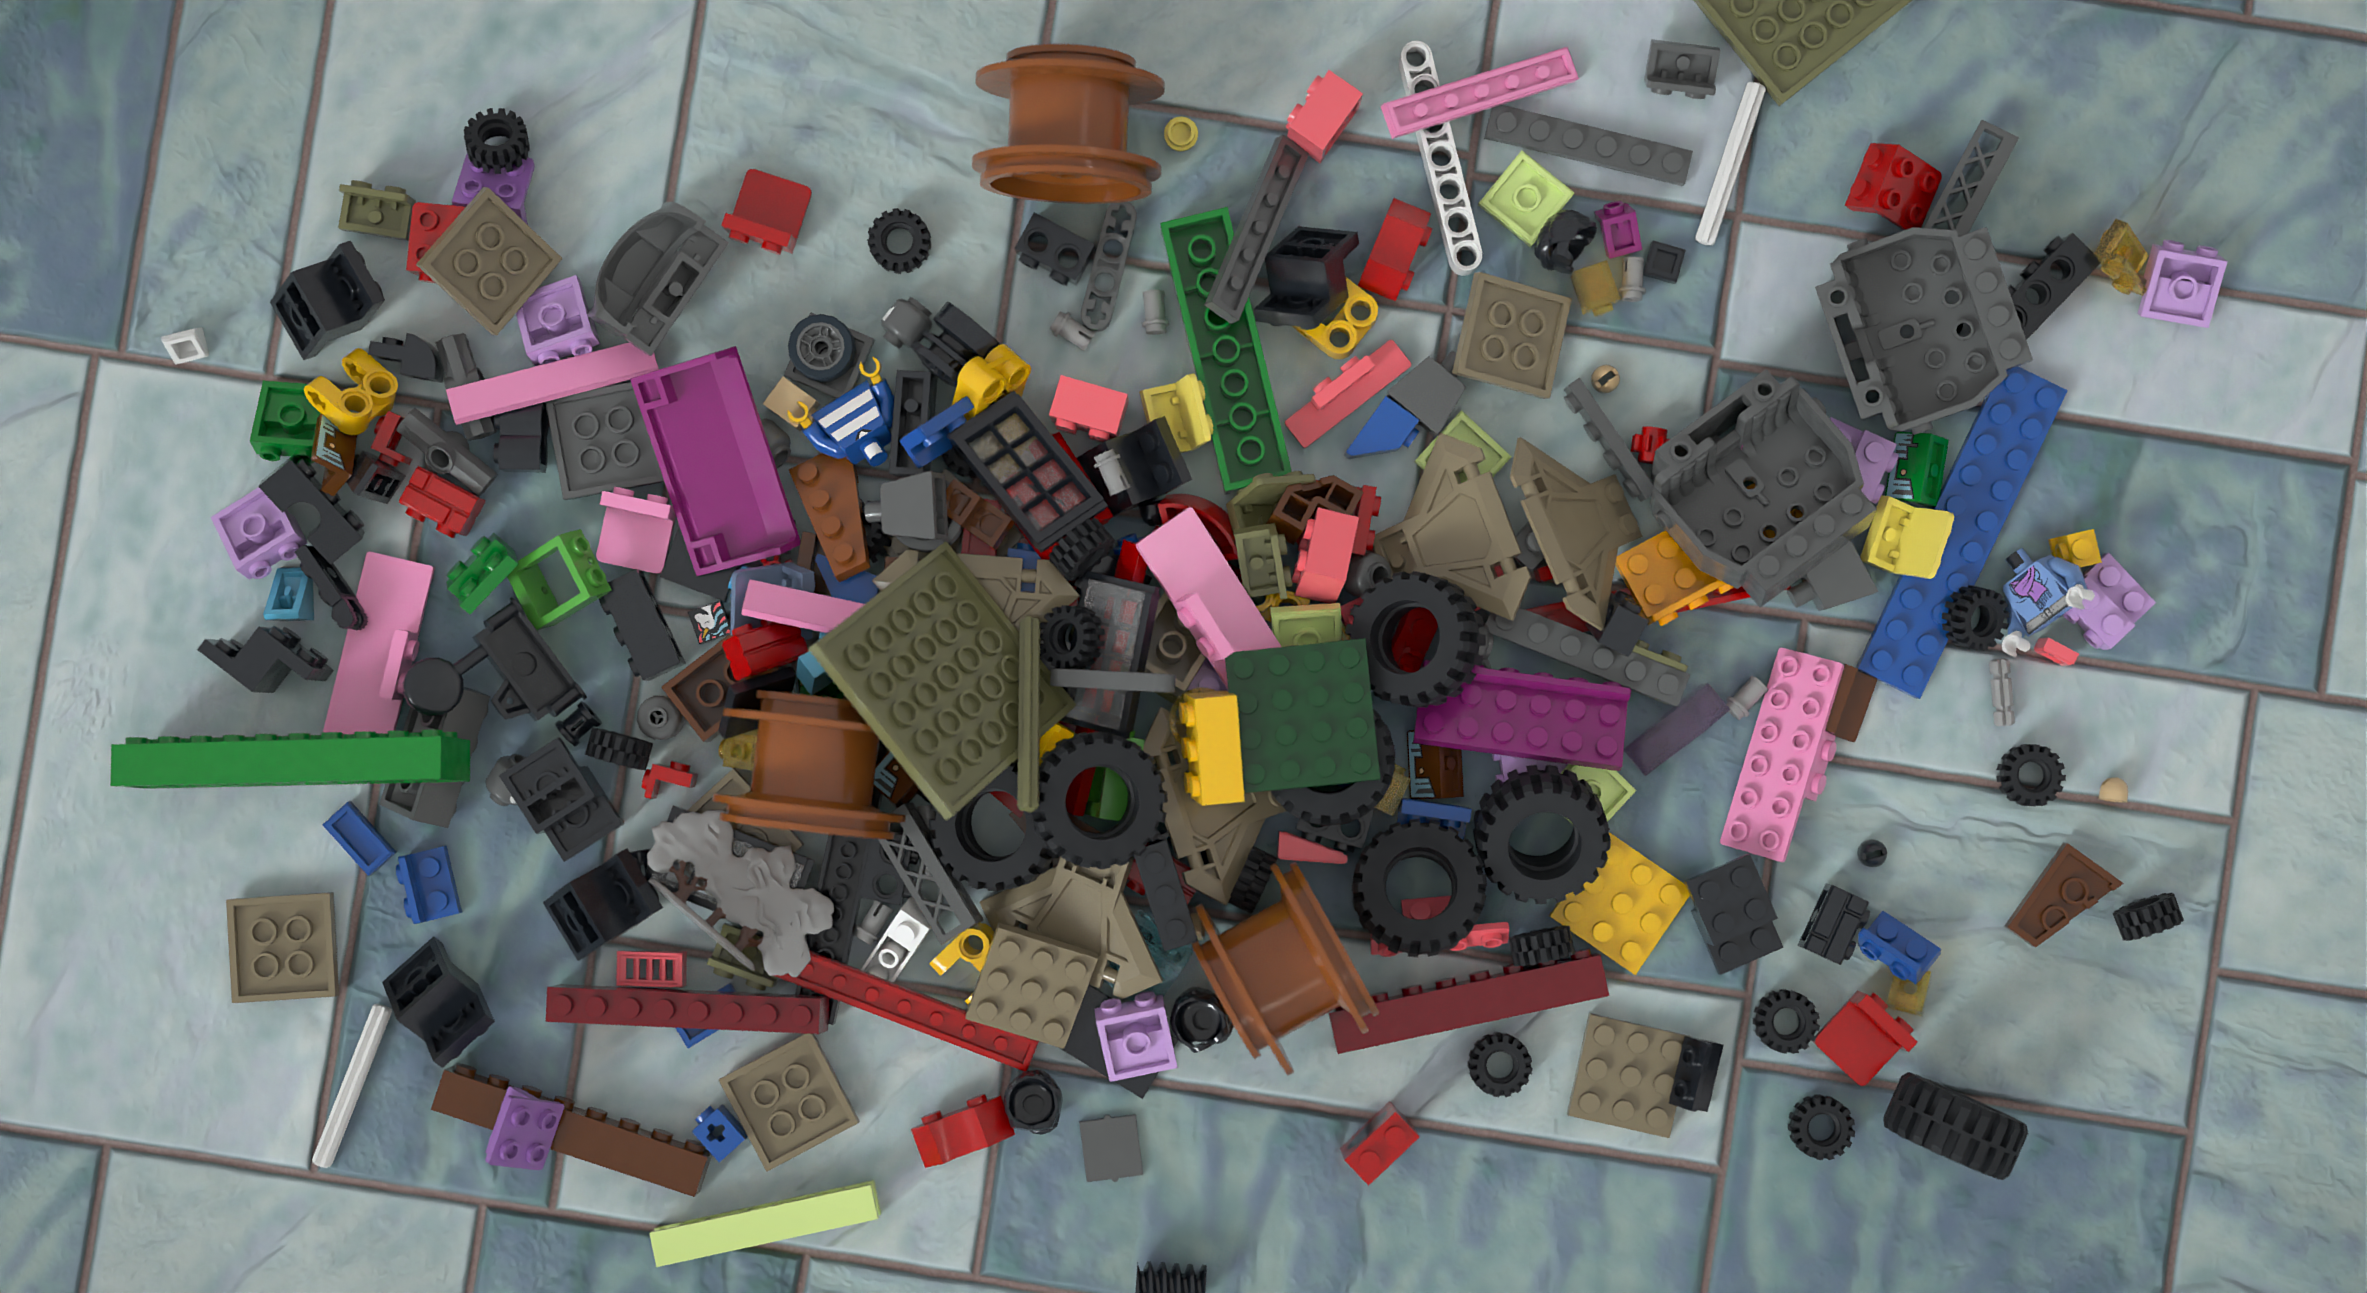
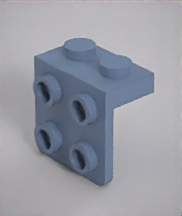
M791 562L736 570L732 574L731 636L733 637L731 630L751 623L753 629L762 626L760 621L763 619L741 615L749 579L814 593V572ZM800 628V635L804 637V640L812 639V630Z

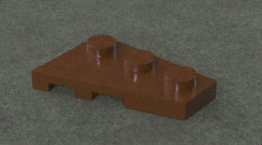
M2063 842L2004 927L2032 947H2037L2069 924V921L2078 914L2099 902L2100 898L2111 890H2116L2124 883L2073 846Z

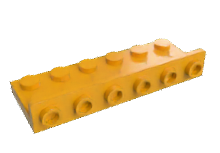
M1753 483L1746 488L1753 489L1756 485ZM1797 509L1790 511L1791 515L1795 518L1803 516L1802 512ZM1772 530L1763 531L1765 537H1775V533ZM1667 531L1657 534L1616 557L1615 566L1632 597L1636 599L1635 602L1643 607L1641 612L1649 620L1648 626L1658 621L1660 626L1671 622L1679 617L1676 611L1686 605L1689 606L1690 610L1699 607L1709 601L1706 595L1716 589L1719 590L1720 594H1723L1734 588L1700 571Z

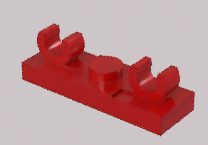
M1418 607L1407 612L1401 618L1392 639L1393 656L1399 667L1406 672L1414 673L1419 670L1438 628L1436 618L1426 608Z

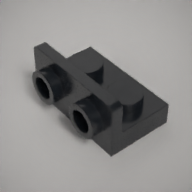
M1684 1036L1669 1104L1696 1112L1699 1110L1708 1112L1723 1044Z

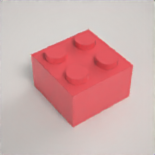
M1328 70L1323 78L1318 75L1307 90L1308 95L1305 99L1307 102L1304 106L1299 103L1295 106L1287 118L1288 123L1286 125L1288 129L1287 138L1308 152V156L1318 163L1322 162L1360 107L1363 96L1362 92L1330 70Z
M1060 375L1049 416L1051 421L1057 426V430L1076 435L1077 430L1088 432L1089 439L1102 443L1120 435L1129 404L1128 394Z
M1318 507L1314 519H1308L1307 525L1301 533L1298 545L1300 553L1298 561L1295 562L1291 578L1292 583L1297 584L1294 596L1323 603H1336L1346 582L1359 517Z

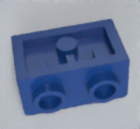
M968 396L899 440L917 468H922L953 447L951 441L947 438V434L965 423L967 420L963 415L975 408Z
M1400 797L1397 822L1403 825L1409 823V819H1420V823H1429L1430 820L1440 822V827L1449 829L1451 826L1459 831L1458 836L1464 840L1466 822L1470 823L1472 809L1465 806Z
M447 846L398 857L399 864L396 865V875L401 885L404 884L407 898H404V909L407 917L412 918L413 924L462 913Z
M1885 911L1880 913L1868 929L1862 928L1858 933V946L1866 957L1873 961L1880 960L1889 966L1890 971L1901 980L1908 979L1914 984L1920 981L1941 955V948Z

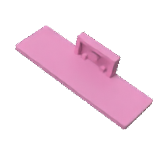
M1192 507L1186 508L1136 543L1137 550L1176 608L1180 621L1190 630L1196 639L1198 649L1209 659L1227 689L1226 657L1233 652L1282 647Z
M370 551L366 553L356 598L364 609L368 622L362 630H347L323 732L354 734V732L359 731L376 733L396 731L404 698L403 680L406 672L411 668L412 661L416 659L419 650V641L417 640L435 571L433 566Z
M1785 648L1778 649L1767 685L1768 691L1765 693L1720 839L1722 845L1778 862H1785L1804 798L1816 802L1818 795L1823 792L1826 785V775H1824L1828 761L1830 762L1836 752V742H1834L1836 736L1825 731L1844 670L1842 663Z

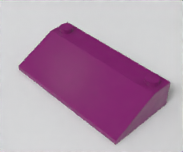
M736 346L630 379L696 576L776 556L800 545L801 540Z

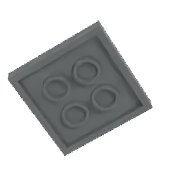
M631 382L597 388L546 402L564 500L602 494V491L613 492L614 487L630 489L664 482Z

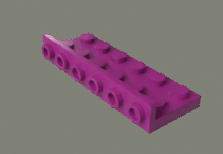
M1425 660L1422 668H1424L1430 661ZM1481 664V666H1474L1472 672L1476 674V677L1471 684L1464 682L1461 684L1463 692L1457 697L1447 696V702L1438 706L1429 704L1427 708H1417L1413 743L1620 771L1623 763L1627 705L1631 696V688L1623 687L1617 682L1589 683L1588 680L1581 677H1571L1569 679L1554 678L1552 674L1545 672L1531 675L1520 673L1514 668L1487 669Z

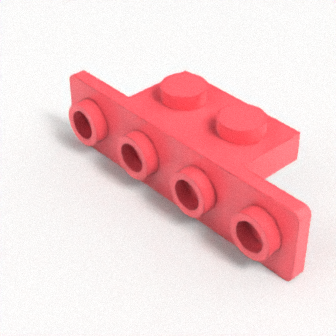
M1393 340L1387 341L1371 355H1366L1361 360L1354 356L1340 367L1343 373L1333 381L1327 377L1313 388L1316 394L1311 398V401L1285 420V426L1303 448H1307L1411 367V362Z
M1451 896L1401 900L1402 915L1415 920L1433 918L1447 907ZM1509 923L1475 924L1468 936L1460 940L1457 946L1450 950L1460 951L1472 946L1495 948L1506 944L1509 938ZM1370 937L1372 955L1379 954L1383 957L1397 955L1389 951L1388 946L1382 942L1378 944Z

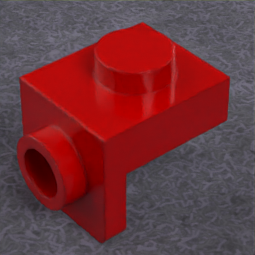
M388 411L386 416H381L376 423L374 429L376 437L371 448L380 452L378 459L390 465L398 467L400 462L410 465L413 460L412 458L395 451L402 437L396 429L404 417Z
M670 761L669 766L652 764V768L646 769L641 788L646 790L645 798L656 799L661 781L692 788L696 785L698 774L689 772L691 765L681 762Z

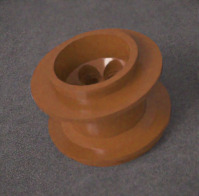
M1030 45L1013 49L1006 54V61L984 66L976 72L975 83L980 89L990 94L1010 99L1008 146L984 150L972 157V168L981 174L980 186L983 189L1012 198L1067 204L1128 202L1145 198L1152 193L1151 182L1161 177L1162 168L1155 160L1127 152L1129 105L1145 103L1161 97L1165 92V82L1162 78L1151 72L1136 68V60L1132 56L1120 51L1088 45Z
M757 690L756 698L761 699L760 712L724 708L723 716L759 720L750 791L740 795L713 794L712 801L727 803L726 812H720L719 820L814 833L894 839L895 832L890 831L891 822L905 823L906 815L882 812L871 805L879 737L849 700Z
M1296 862L1290 864L1292 870L1283 875L1276 863L1270 865L1280 884L1281 900L1221 934L1203 904L1195 907L1210 940L1203 944H1200L1197 940L1191 944L1215 993L1254 1059L1260 1057V1050L1270 1046L1288 1076L1294 1073V1069L1279 1039L1339 1006L1353 1016L1362 1034L1369 1031L1362 1018L1371 1013L1373 1017L1380 1015Z

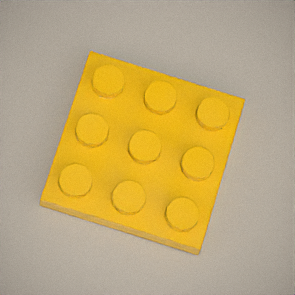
M1609 832L1611 845L1610 849L1606 851L1608 859L1604 868L1597 867L1599 874L1597 879L1592 884L1588 881L1583 884L1585 890L1578 895H1574L1573 892L1565 895L1566 900L1557 902L1548 916L1562 926L1569 925L1572 933L1636 975L1690 894L1683 882Z

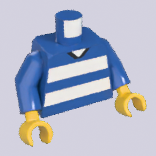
M872 357L877 366L875 372L867 373L862 362H860L859 366L861 373L866 377H870L871 385L867 380L813 413L811 415L814 419L813 421L807 417V406L800 401L797 404L803 409L804 416L795 418L789 410L787 411V416L792 423L801 424L803 427L802 432L820 453L836 459L846 457L852 464H857L866 458L868 463L875 467L884 463L888 457L883 447L889 444L892 438L890 429L893 425L895 398L886 379H882L880 376L882 369L880 361Z

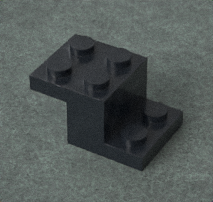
M1301 226L1295 228L1269 251L1265 257L1270 294L1253 309L1255 322L1270 323L1272 326H1298L1303 330L1317 328L1320 323L1349 297L1343 259L1359 245L1358 232Z
M350 240L339 244L327 260L292 271L270 303L302 359L307 360L315 357L326 342L362 330L385 299L380 285L373 280L366 268L362 254L355 249Z
M1165 416L1154 419L1136 431L1104 441L1077 457L1078 462L1094 487L1104 498L1113 517L1127 510L1150 503L1193 480ZM1111 449L1114 450L1116 455H1120L1118 461L1128 484L1131 486L1112 496L1109 495V490L1099 468L1094 467L1097 464L1094 457Z
M259 626L245 645L234 639L230 641L223 638L219 640L205 639L197 649L251 692L274 693L291 670L295 671L305 680L326 681L334 671L326 664L328 661L326 656L314 648L310 650L304 648L299 644L301 638L286 627L281 630L276 626L272 628Z
M561 737L554 739L499 775L536 834L546 833L564 862L624 825V822L589 767H579Z
M628 848L615 854L602 865L569 882L543 902L577 961L635 928L663 908L659 902L657 891L649 885L641 872L639 861L631 855Z
M1745 854L1684 881L1695 906L1691 913L1718 974H1724L1784 948L1772 922L1778 919L1750 854Z
M434 936L382 982L397 1021L425 1041L433 1062L441 1068L445 1067L452 1059L457 1058L478 1036L483 1035L495 1022L479 984L451 963L443 943Z

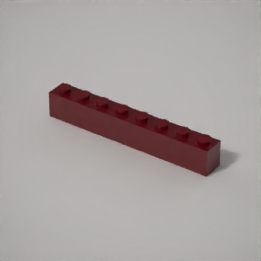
M1590 948L1576 950L1575 954L1571 955V958L1559 961L1541 962L1526 968L1510 964L1502 967L1503 973L1490 975L1489 970L1473 972L1469 974L1470 980L1456 982L1455 977L1435 981L1436 987L1423 990L1421 984L1401 988L1402 994L1391 997L1388 996V992L1371 994L1370 996L1380 1015L1373 1017L1371 1013L1362 1018L1369 1030L1362 1034L1353 1016L1339 1006L1328 1012L1336 1051L1338 1054L1607 997L1609 996L1601 955L1591 953Z
M558 984L547 987L545 1022L821 1034L828 1031L830 997Z

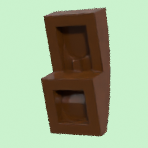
M953 479L946 489L947 517L997 550L1015 524L1011 517L956 479Z

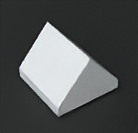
M203 327L161 337V341L175 365L209 356Z

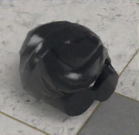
M1565 209L1556 212L1548 218L1539 232L1537 247L1534 248V255L1541 261V266L1548 271L1556 270L1561 273L1572 274L1574 268L1571 267L1573 262L1578 259L1585 246L1589 245L1596 235V223L1578 211Z
M1192 987L1184 991L1174 1002L1170 1017L1172 1031L1179 1042L1185 1044L1193 1053L1205 1050L1214 1044L1225 1042L1232 1034L1234 1025L1218 996L1210 990ZM1193 1042H1201L1200 1044H1197V1045H1194V1044H1193Z
M1042 1070L1024 1071L1008 1085L1004 1094V1108L1010 1127L1039 1135L1049 1133L1057 1127L1063 1098L1060 1087L1056 1084L1055 1080Z

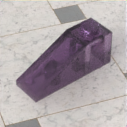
M1709 683L1700 684L1680 701L1678 707L1674 706L1628 744L1624 748V752L1642 774L1646 776L1705 732L1730 711V708Z

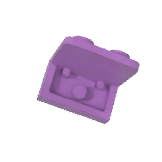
M466 154L452 198V205L466 207L483 187H488L528 225L524 202L535 168L533 159H522V165L519 168L513 164V171L507 173L506 168H501V174H495L494 168H491L489 173L483 172L482 166L479 169L476 168L473 161L470 162L468 154Z

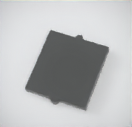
M1106 1114L1101 1119L1079 1121L1087 1182L1109 1179L1117 1182L1119 1178L1143 1175L1136 1114L1111 1117L1109 1114Z

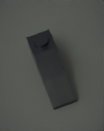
M363 450L360 455L356 454L354 456L352 475L346 483L356 495L388 504L406 475L378 459L373 453Z

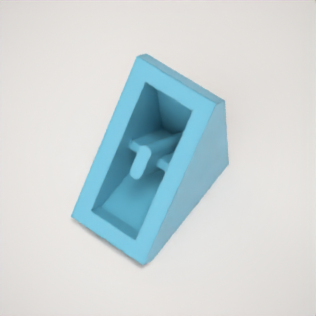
M300 567L277 568L263 613L264 619L273 621L314 620L313 579L307 577Z

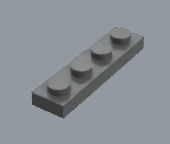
M1578 378L1563 389L1567 394L1564 397L1566 404L1574 414L1578 412L1581 414L1586 422L1583 427L1591 440L1601 443L1606 451L1603 453L1604 459L1613 470L1618 468L1625 480L1622 484L1628 494L1633 499L1638 497L1640 502L1646 500L1652 495L1653 483L1582 380Z

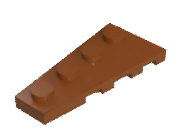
M821 453L789 469L796 489L838 582L840 583L870 568L866 531L862 521V501L859 498L857 484L859 483L858 472L855 464H852L846 457L836 459Z

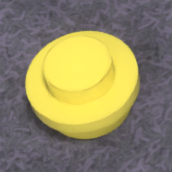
M1182 116L1175 117L1165 126L1164 138L1171 149L1187 151L1197 142L1198 129L1191 119Z

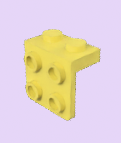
M1195 373L1184 376L1176 383L1144 389L1139 392L1147 424L1154 419L1165 416L1181 453L1193 451L1211 440L1213 423L1210 415L1205 414L1203 405L1205 390L1200 380L1197 381Z
M1881 495L1860 556L1862 562L1888 573L1927 579L1934 578L1941 564L1944 548L1952 530L1954 514L1944 510L1913 507L1890 496Z

